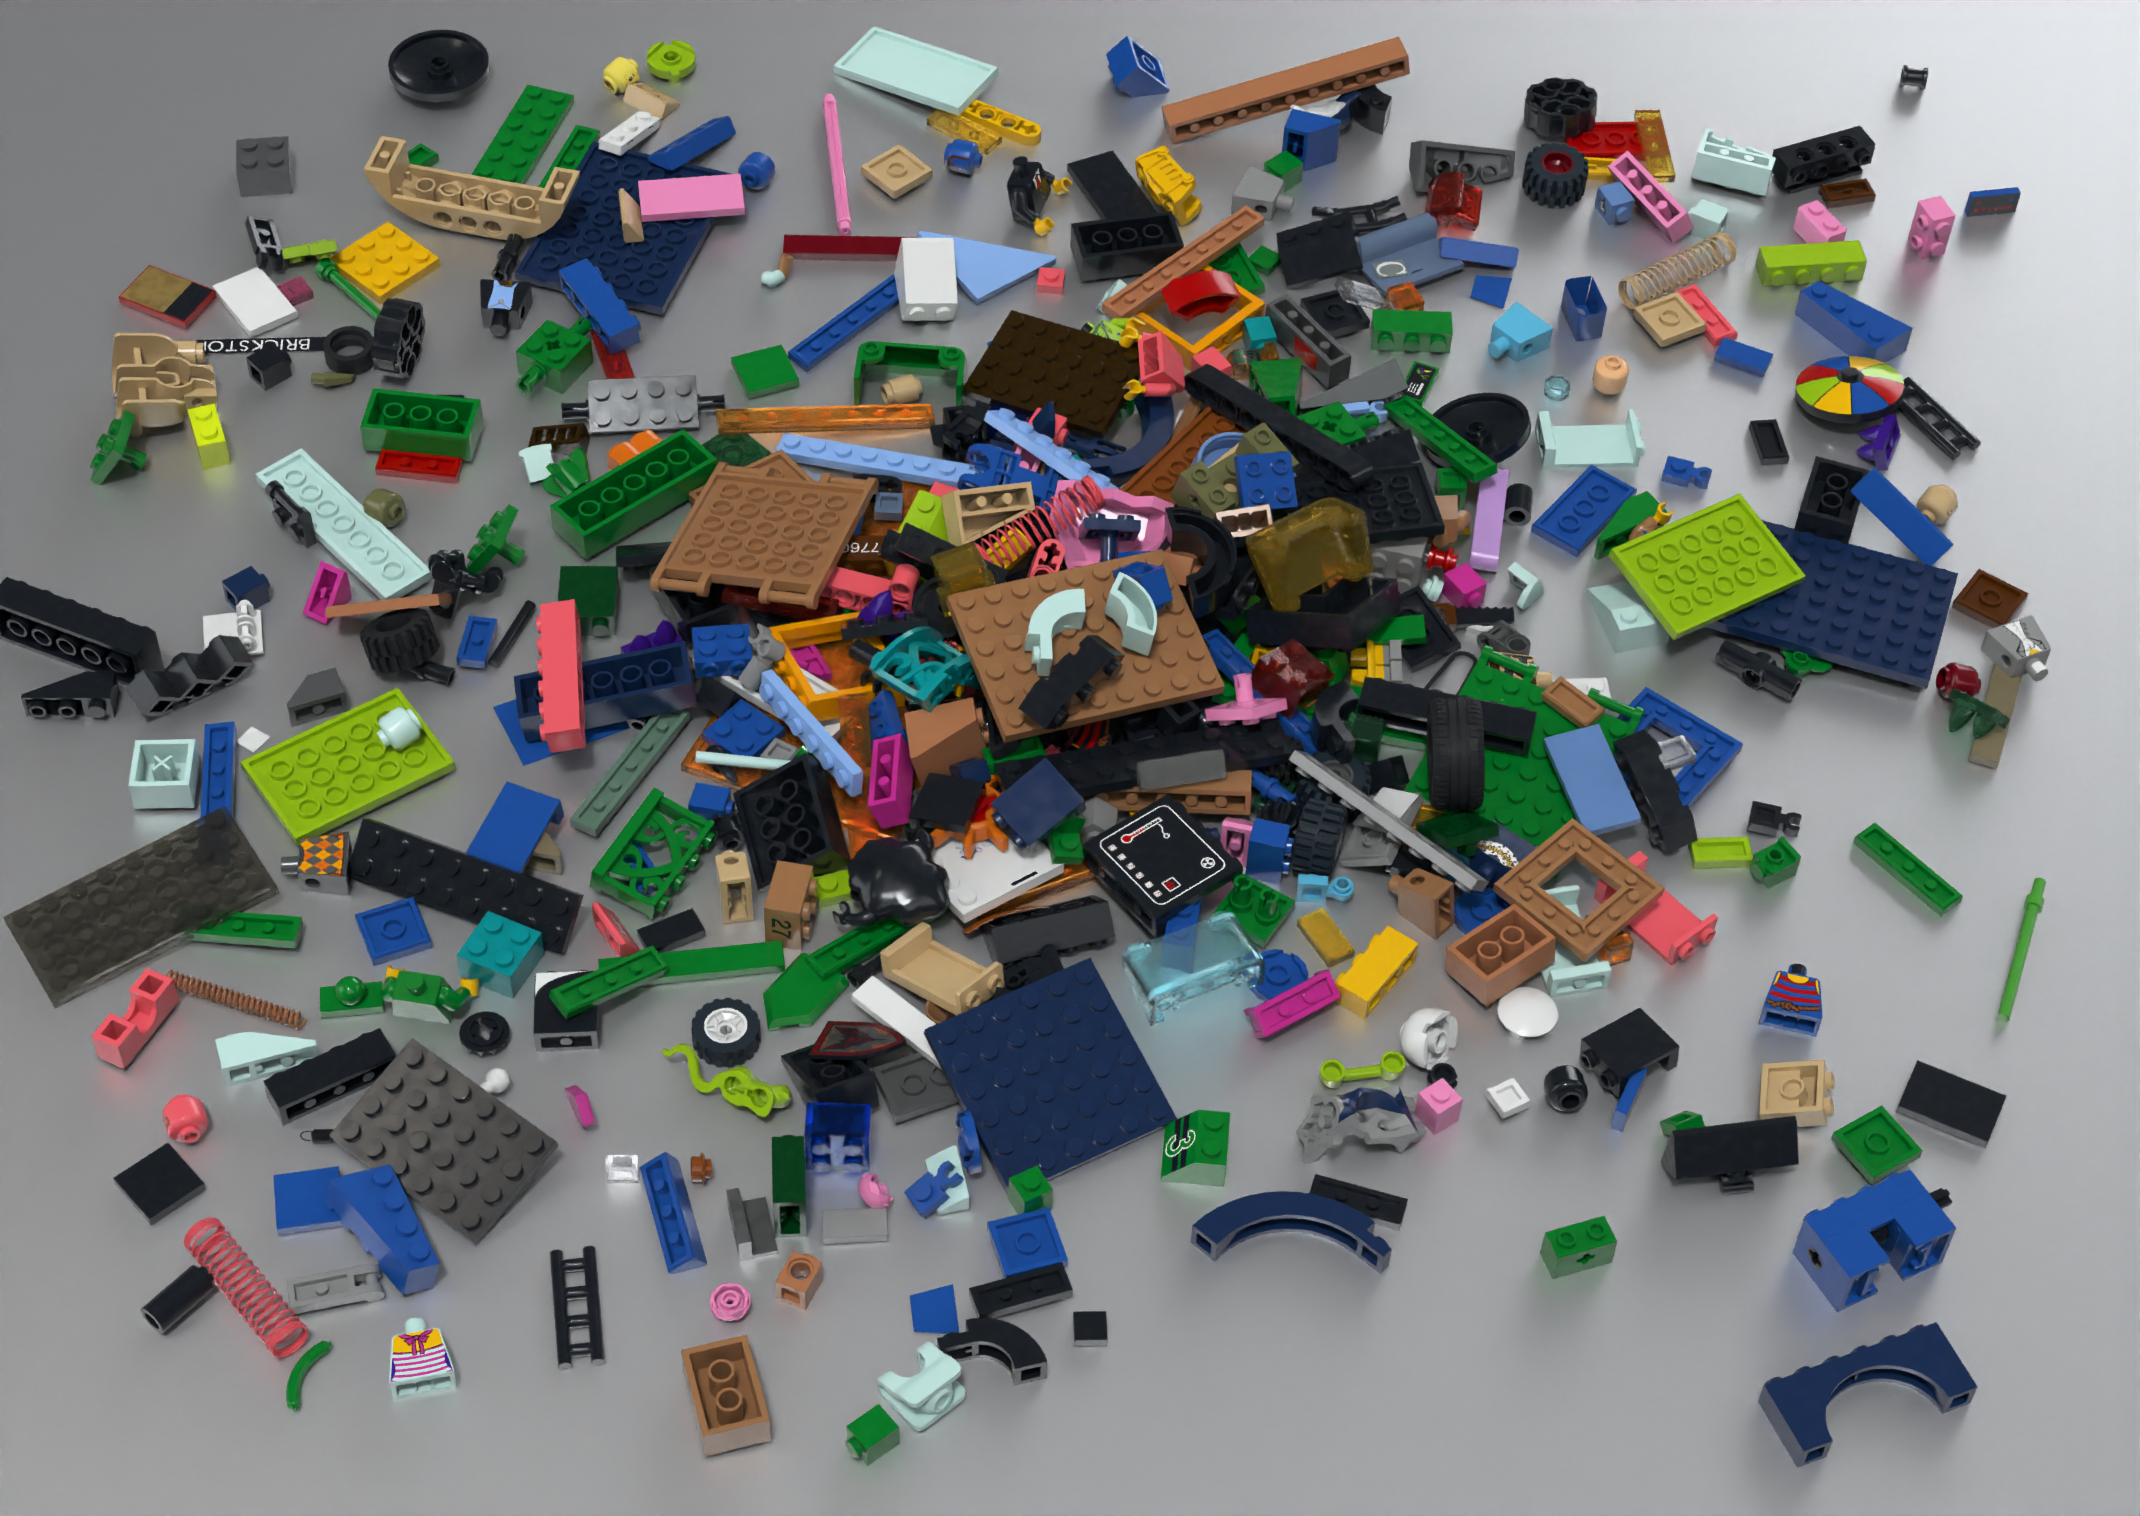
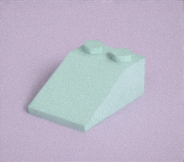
M1628 581L1587 588L1586 593L1615 653L1668 643L1670 635Z

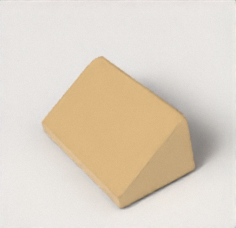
M644 83L627 84L623 101L640 111L648 112L652 116L660 118V120L665 119L680 106L679 101Z
M619 189V205L625 243L644 241L640 207L624 189Z

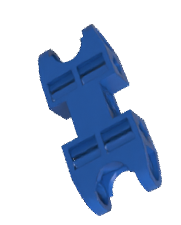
M978 443L968 448L966 458L981 473L961 475L957 487L959 490L1031 481L1035 506L1043 508V502L1047 501L1050 503V498L1055 495L1059 476H1061V480L1069 479L1052 467L1049 468L1046 476L1019 466L1022 455L997 446ZM974 453H980V454L984 455L985 457L975 455ZM1007 457H1010V458H1009V461H1008V464L1005 463ZM965 483H969V484H971V485H973V486H975V487H970V486L966 485ZM1045 503L1046 510H1051V508Z

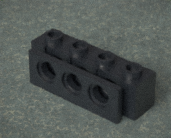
M1861 126L1774 149L1772 156L1776 160L1772 173L1788 194L1862 174L1863 169L1860 166L1871 163L1876 144Z

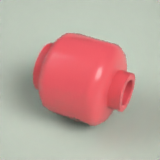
M188 1094L177 1095L170 1099L163 1109V1121L167 1134L172 1140L192 1143L197 1141L208 1128V1118L204 1105L196 1097Z

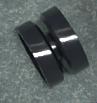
M947 576L931 578L922 584L916 592L912 609L921 610V614H927L929 627L939 631L944 636V641L947 639H952L955 642L962 641L947 607L946 597L950 594L973 590L974 588L956 578Z

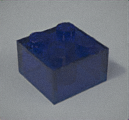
M807 1102L804 1132L806 1170H814L816 1172H870L872 1143L871 1104Z

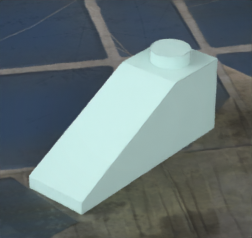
M248 1031L229 1034L215 1039L227 1087L272 1076L275 1073L297 1066L306 1059L319 1056L316 1041L311 1039Z

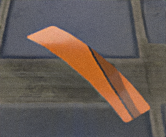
M1027 906L999 912L975 922L962 932L970 933L982 924L1006 914L1033 908H1048V906Z

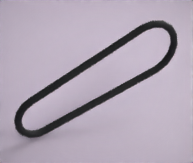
M1454 652L1424 689L1431 687L1456 656L1464 655L1470 657L1474 663L1456 694L1459 695L1478 661L1477 658L1469 652Z

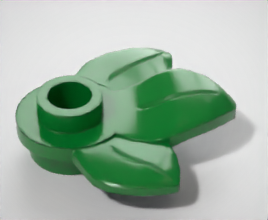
M1780 648L1781 653L1786 657L1784 661L1786 671L1796 677L1806 676L1810 671L1826 672L1834 664L1833 662L1811 657L1798 651L1793 652Z

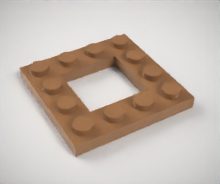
M1573 818L1495 882L1493 891L1510 905L1515 903L1554 935L1559 943L1584 962L1663 895L1665 889ZM1574 859L1617 891L1584 920L1541 888Z

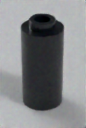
M195 1265L190 1266L141 1308L143 1317L154 1330L163 1334L214 1290L212 1284L214 1282L213 1275L209 1274L208 1269L204 1266L199 1268Z

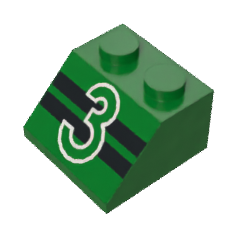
M1197 1110L1166 1125L1160 1181L1224 1187L1230 1112Z

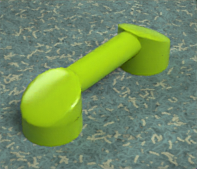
M1388 1051L1383 1054L1379 1065L1345 1069L1341 1062L1330 1059L1321 1065L1319 1077L1326 1086L1333 1089L1339 1088L1342 1082L1376 1077L1391 1081L1402 1075L1406 1061L1404 1056L1397 1051Z

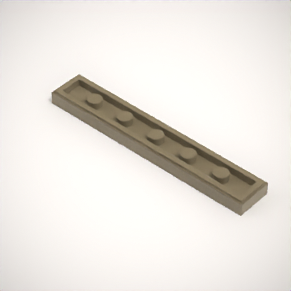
M1994 664L1968 761L1997 769L2022 675L2015 678L2009 677L2001 668Z

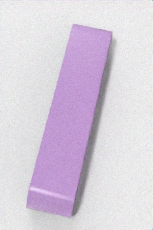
M1497 468V474L1479 481L1469 566L1474 570L1497 571L1509 469Z

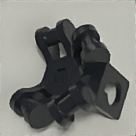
M439 550L437 554L431 555L427 560V566L435 580L432 594L448 590L452 595L453 604H450L447 609L440 605L429 606V609L448 618H453L461 592H464L465 589L471 590L473 594L478 595L494 592L501 583L504 573L499 567L493 566L483 574H474L466 569L464 554L461 550H452L451 553L447 550Z

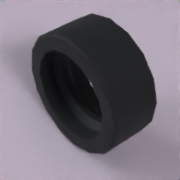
M345 326L333 330L323 342L325 360L330 370L336 373L358 375L374 365L371 358L373 336L364 328L356 326ZM355 345L364 348L360 353L351 356L335 353L340 348Z

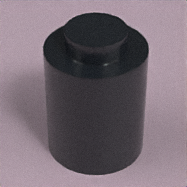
M1517 483L1507 488L1504 520L1508 524L1523 526L1531 520L1534 495L1531 487Z

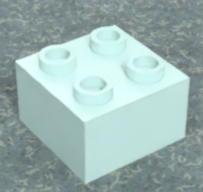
M195 739L135 740L128 784L134 809L195 807L201 764Z

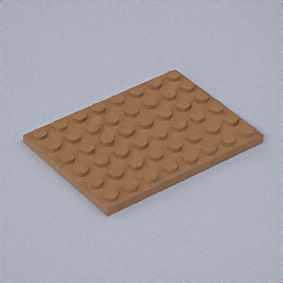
M1162 549L954 593L946 597L947 607L1004 743L1223 693L1225 688ZM1136 561L1165 567L1173 597L1172 601L1164 603V607L1157 610V628L1148 656L1121 646L1123 636L1119 625L1114 619L1104 614L1109 592L1116 580L1113 570ZM1084 589L1086 613L1082 629L1065 630L1052 638L1053 661L1049 676L1043 677L1048 679L1053 672V666L1069 652L1073 655L1076 654L1080 649V642L1087 635L1100 636L1124 654L1125 657L1121 661L1122 668L1114 678L1099 680L1094 687L1096 688L1095 694L1087 703L1073 704L1068 710L1069 717L1060 728L1044 729L1018 709L1033 685L1042 677L1037 676V664H1032V651H1024L1029 622L1035 609L1048 597L1065 590Z

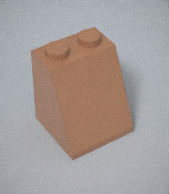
M973 697L937 705L931 713L925 709L904 713L910 759L921 787H923L929 772L954 777L949 770L950 765L972 757L982 758L981 749L988 748V743H990L988 725L983 726L986 725L982 707H976Z

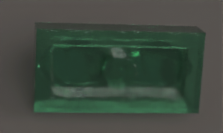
M1953 688L1948 696L1949 699L1955 702L1949 718L1950 733L1965 726L1974 714L1976 716L1972 729L1975 739L1987 735L1996 725L2005 729L2010 721V718L1998 709L1956 688Z

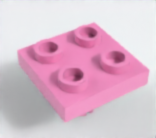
M1252 674L1233 675L1236 700L1205 709L1206 721H1218L1219 725L1235 724L1236 720H1242L1243 725L1256 724L1260 722V719L1276 718L1277 712L1288 709L1286 698H1254Z

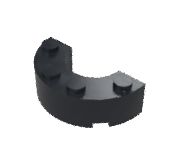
M1189 507L1165 508V532L1171 551L1193 553L1204 563V566L1199 571L1186 576V600L1194 619L1200 618L1219 608L1228 599L1234 588L1237 565L1236 543L1228 528L1216 517L1211 519L1203 515L1201 510Z

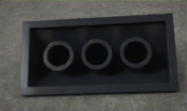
M1787 1116L1673 1130L1661 1159L1662 1167L1675 1179L1797 1165L1799 1164L1796 1117Z

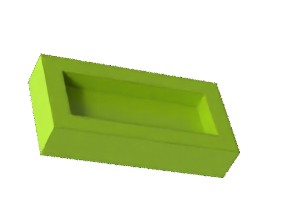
M1748 836L1697 838V841L1688 844L1693 869L1750 867L1753 858Z

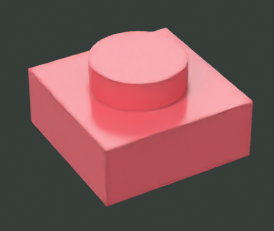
M1039 267L1036 292L1062 295L1065 269Z

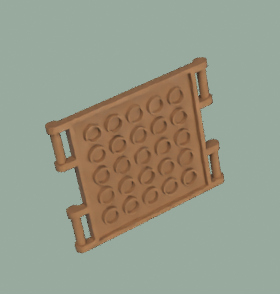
M719 462L654 571L650 580V589L656 592H661L662 590L696 593L700 597H707L712 583L747 586L756 589L760 588L758 598L761 604L778 602L804 605L806 609L816 610L819 597L873 494L876 495L878 492V478L868 477L867 480L835 477L833 473H823L819 482L774 477L773 467L763 466L762 469L730 466L727 462Z

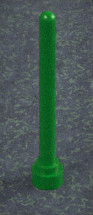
M324 258L316 264V275L323 281L335 283L375 320L377 319L381 310L339 274L338 266L330 258Z

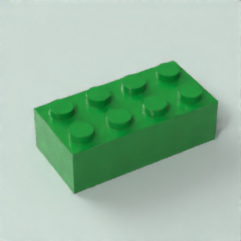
M373 388L360 425L364 450L381 452V449L461 457L464 461H472L483 426L481 400Z

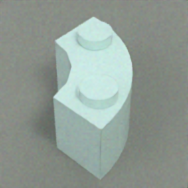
M1119 572L1109 592L1104 614L1114 619L1119 625L1123 636L1121 646L1148 656L1157 628L1155 605L1148 592L1137 581Z

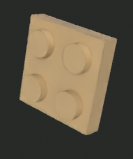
M898 144L862 165L861 174L893 199H896L932 178L933 169Z
M1678 292L1634 307L1633 310L1635 319L1661 347L1705 332L1707 325Z

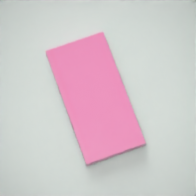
M741 174L638 181L642 222L745 215Z

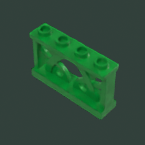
M653 788L592 870L589 887L599 893L601 890L646 914L647 918L653 920L658 912L664 913L671 901L670 895L673 891H680L686 880L685 875L688 870H695L700 862L701 852L704 849L709 850L716 839V834L713 833L716 822L711 819L709 821L664 797V792ZM662 814L675 820V822L670 825ZM680 827H688L697 832V838L690 842L686 841L684 837L689 835L690 832L680 831L676 834L675 830ZM647 829H651L654 831V835L658 831H660V833L656 836L649 837L645 834V831ZM665 839L669 848L671 862L658 867L642 868L643 860L641 853L634 845L636 843L653 845ZM681 850L687 851L683 857ZM627 857L634 858L636 867L631 868L632 863H625L624 859ZM613 878L630 881L629 887ZM636 882H643L642 888L646 893L649 886L656 887L657 893L652 897L640 894L636 890Z

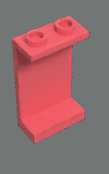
M1638 851L1627 860L1645 873L1648 857L1641 851ZM1599 879L1594 899L1598 903L1603 904L1617 891ZM1664 889L1663 895L1626 927L1672 966L1680 959H1687L1700 944L1703 943L1705 945L1713 939L1716 934L1715 926L1718 917L1712 914L1702 922Z

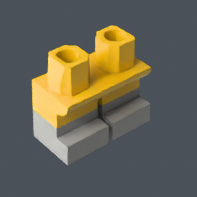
M1367 640L1366 648H1355L1353 651H1350L1349 665L1352 667H1365V669H1351L1350 684L1363 687L1365 676L1382 678L1386 681L1402 684L1401 640H1390L1389 645H1375L1373 641Z

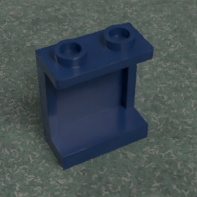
M1046 758L1041 760L990 803L993 810L991 817L1001 829L1007 827L1013 834L1010 838L1021 851L1026 848L1031 855L1036 851L1035 846L1072 814L1078 817L1086 810L1084 799Z

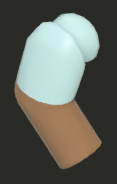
M781 254L777 269L772 273L770 271L763 272L761 276L762 284L767 285L769 288H775L785 281L789 276L794 257Z

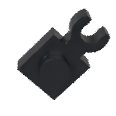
M1753 801L1747 830L1776 836L1777 831L1780 830L1787 836L1797 837L1800 827L1791 824L1799 825L1802 815L1795 812L1782 814V807Z

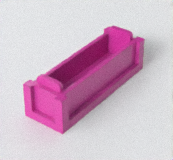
M1328 969L1318 971L1306 981L1256 1007H1250L1243 1011L1251 1019L1256 1030L1254 1032L1255 1037L1262 1038L1341 998V995Z

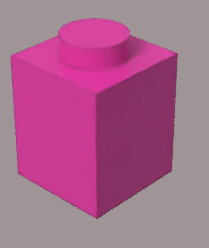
M1467 562L1444 573V585L1441 593L1457 608L1461 606L1476 608L1484 602L1487 583Z

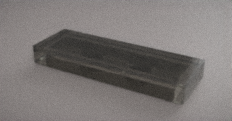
M1222 748L1135 762L1140 792L1227 778Z

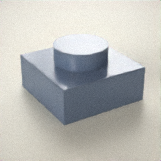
M877 492L875 496L874 520L902 521L904 493Z

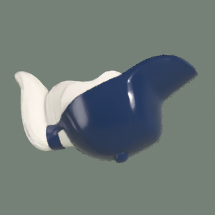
M1355 90L1341 94L1336 100H1330L1323 106H1313L1307 111L1298 105H1291L1290 108L1341 120V132L1352 122L1350 108L1362 94Z

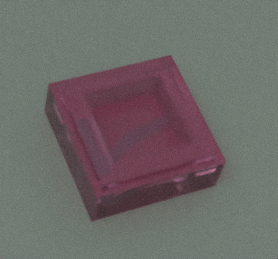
M301 276L277 285V288L292 306L314 298L312 289Z

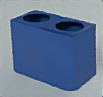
M1591 276L1566 280L1560 308L1575 340L1584 341L1601 338L1607 306L1594 278L1592 277L1591 280ZM1577 308L1584 310L1586 315L1579 313Z

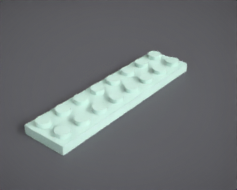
M303 449L295 451L255 474L257 482L264 489L268 483L277 480L284 487V491L300 507H305L311 513L315 538L380 600L401 598L433 579L428 566L381 522L367 515L364 512V507Z

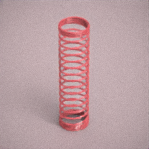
M1086 475V477L1081 478V484L1074 483V490L1067 487L1066 494L1059 492L1058 499L1052 496L1050 503L1047 501L1043 502V508L1036 505L1035 513L1028 510L1027 517L1020 515V523L1012 520V527L1005 524L1004 532L997 529L996 536L989 534V542L982 538L981 546L974 543L970 547L968 546V552L993 563L986 552L983 544L984 541L993 550L1000 565L1005 568L1002 558L994 548L991 536L999 543L1005 556L1012 563L1013 560L1002 544L999 532L1008 540L1015 555L1018 558L1021 555L1010 540L1006 527L1015 534L1022 549L1028 554V549L1018 535L1014 522L1019 525L1031 546L1036 549L1033 539L1023 525L1022 518L1030 524L1034 534L1042 544L1044 541L1033 525L1030 513L1038 520L1048 539L1052 537L1041 521L1037 508L1045 514L1052 529L1059 535L1058 528L1047 513L1045 503L1054 511L1062 528L1067 530L1065 522L1054 507L1053 499L1060 504L1072 525L1075 522L1063 505L1060 494L1069 501L1072 510L1080 521H1082V516L1070 499L1068 489L1077 497L1080 506L1087 516H1089L1090 512L1078 495L1076 485L1084 491L1087 500L1095 511L1105 507L1106 501L1095 481Z
M206 1218L194 1224L185 1235L184 1247L192 1254V1257L197 1259L199 1265L205 1268L209 1267V1274H215V1285L220 1288V1291L225 1294L226 1299L231 1301L232 1306L237 1309L238 1314L243 1316L244 1321L260 1337L261 1342L266 1345L272 1356L283 1358L296 1352L307 1339L309 1331L306 1325L300 1321L299 1317L294 1316V1310L288 1309V1303L282 1302V1296L277 1294L276 1289L271 1287L269 1281L265 1280V1275L259 1273V1268L254 1266L253 1261L248 1259V1255L245 1252H242V1247L236 1245V1240L231 1238L229 1232L225 1231V1227L219 1219ZM205 1227H207L205 1230H203V1231L196 1237V1239L194 1240V1242H193V1244H192V1247H190V1243H191L192 1239L194 1238V1236H195L200 1230H202V1229H204ZM217 1227L216 1232L206 1239L203 1244L194 1247L197 1240L205 1232ZM225 1233L228 1238L221 1240ZM227 1241L221 1249L208 1256L215 1247ZM229 1241H232L234 1245L226 1248ZM232 1248L223 1259L215 1262L222 1253ZM235 1248L239 1249L238 1253L232 1254ZM209 1250L205 1257H199L200 1253ZM241 1254L245 1256L244 1260L238 1261ZM237 1256L230 1265L220 1270L228 1260ZM214 1257L210 1264H205L206 1259ZM246 1262H249L251 1264L250 1267H246L243 1269V1267L246 1265ZM221 1263L216 1271H211L212 1266ZM243 1263L238 1270L226 1277L231 1269ZM252 1269L256 1270V1274L248 1276L251 1273ZM227 1270L222 1278H217L218 1273ZM249 1270L246 1273V1275L243 1276L240 1280L231 1284L237 1276H239L244 1271ZM258 1276L262 1277V1281L254 1283ZM233 1277L228 1285H222L223 1280ZM255 1277L246 1287L238 1290L243 1283ZM239 1283L234 1292H228L229 1287ZM264 1283L268 1284V1288L260 1290ZM260 1284L253 1293L244 1297L249 1290ZM270 1290L274 1292V1295L266 1297ZM244 1291L240 1299H234L235 1294ZM262 1292H265V1294L260 1299L250 1304L255 1297H257ZM275 1297H278L280 1302L271 1305ZM250 1298L244 1307L240 1306L241 1301ZM271 1299L266 1306L256 1311L261 1304ZM281 1304L285 1305L286 1309L277 1312ZM256 1305L250 1314H245L247 1308ZM277 1306L273 1312L262 1318L267 1311ZM287 1311L291 1312V1317L283 1319ZM262 1312L256 1321H251L253 1315ZM283 1313L279 1319H277L274 1323L268 1325L272 1319H274L279 1314ZM269 1318L263 1328H257L259 1322ZM288 1321L287 1324L283 1325L276 1332H274L282 1323ZM276 1325L269 1335H263L265 1329ZM298 1328H302L300 1335L292 1344L285 1348L274 1350L276 1344L285 1341ZM292 1331V1332L289 1333L286 1337L282 1338L285 1334H287L288 1332Z

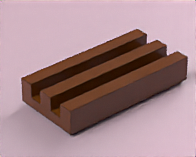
M1867 178L1820 185L1818 191L1819 195H1823L1822 200L1826 202L1827 209L1874 202L1876 197Z

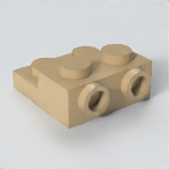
M1825 1060L1762 1064L1759 1110L1761 1120L1795 1116L1797 1127L1827 1125V1116L1834 1115L1833 1099L1828 1097V1091L1835 1090V1079L1833 1072H1828Z

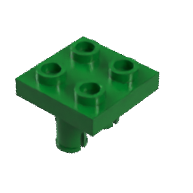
M1240 874L1234 878L1232 890L1214 911L1212 921L1264 948L1295 908V900L1245 874Z

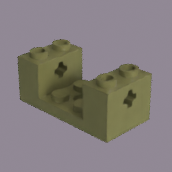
M1263 422L1243 434L1236 451L1220 462L1208 468L1201 460L1181 472L1170 497L1179 507L1201 510L1203 515L1211 519L1216 517V512L1240 509L1234 457L1237 455L1288 452L1289 450ZM1291 454L1294 473L1299 462ZM1224 484H1233L1237 488V492L1227 491Z

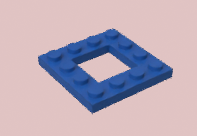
M1647 687L1628 705L1633 708L1638 706L1645 709L1644 717L1636 732L1641 730L1647 731L1654 725L1698 751L1675 776L1680 788L1678 796L1682 806L1688 805L1690 808L1742 750L1743 743ZM1623 715L1617 717V719L1627 723L1630 721V718ZM1620 770L1628 789L1632 791L1630 778Z

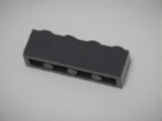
M378 1028L372 1032L364 1033L343 1045L335 1046L317 1057L306 1059L299 1065L286 1071L275 1073L270 1078L264 1080L267 1099L284 1126L371 1086L395 1059L396 1054L381 1029Z

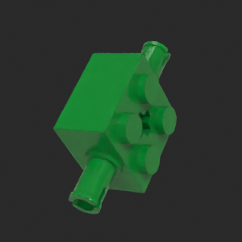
M579 317L567 329L546 320L516 350L518 374L522 376L516 381L518 389L521 392L525 390V394H529L537 384H541L563 394L593 363L591 339L585 337L592 330V323L587 318L584 320V317Z
M1340 401L1296 416L1343 446L1365 439L1366 434L1364 432L1379 427V419L1375 412L1372 411L1353 418Z

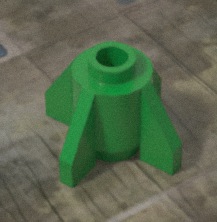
M577 447L568 456L569 458H565L557 464L549 463L546 466L547 470L552 474L542 483L547 492L565 497L591 482L587 455L580 447Z

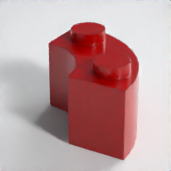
M1216 269L1192 273L1182 278H1174L1169 282L1168 286L1161 290L1171 314L1186 322L1204 313L1218 312L1223 314L1241 298L1231 275Z

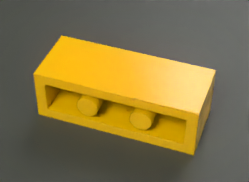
M1387 926L1381 934L1376 933L1372 937L1368 949L1364 953H1358L1351 964V968L1346 973H1340L1337 977L1335 984L1341 998L1334 1002L1365 1020L1415 963L1419 943L1390 926Z

